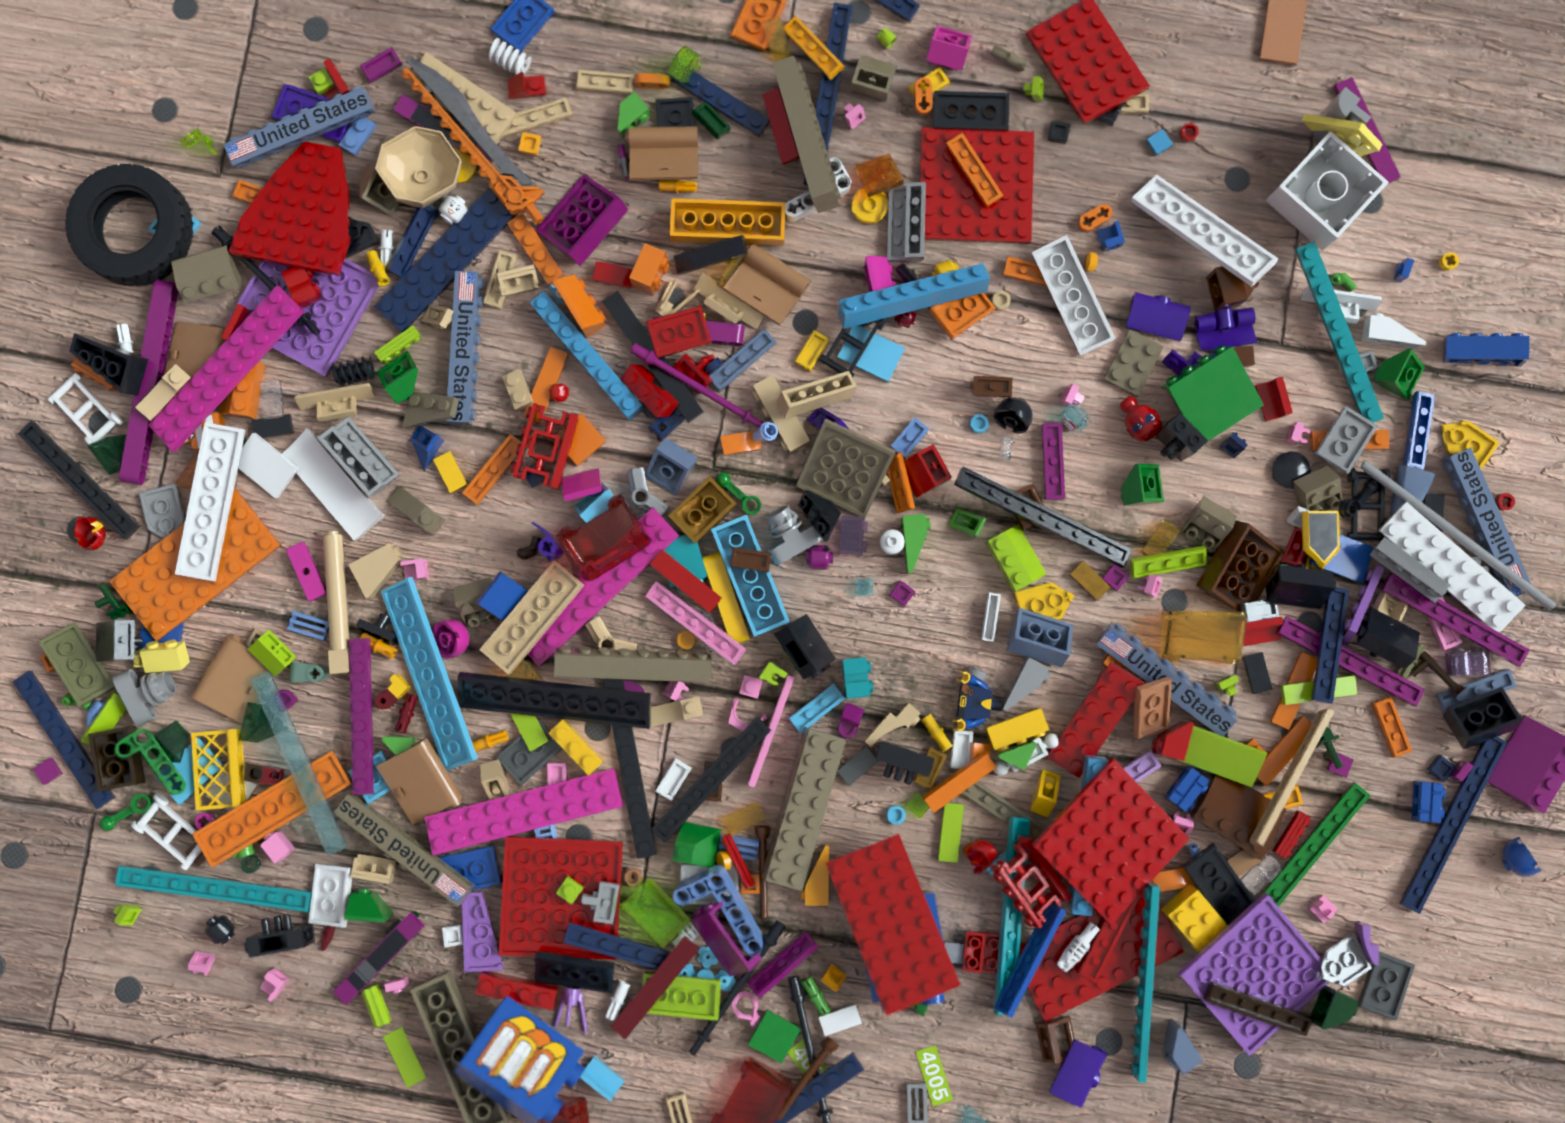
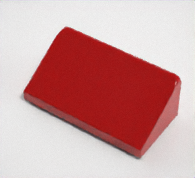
M1295 527L1281 562L1298 567L1299 564L1305 563L1308 555L1302 548V529Z

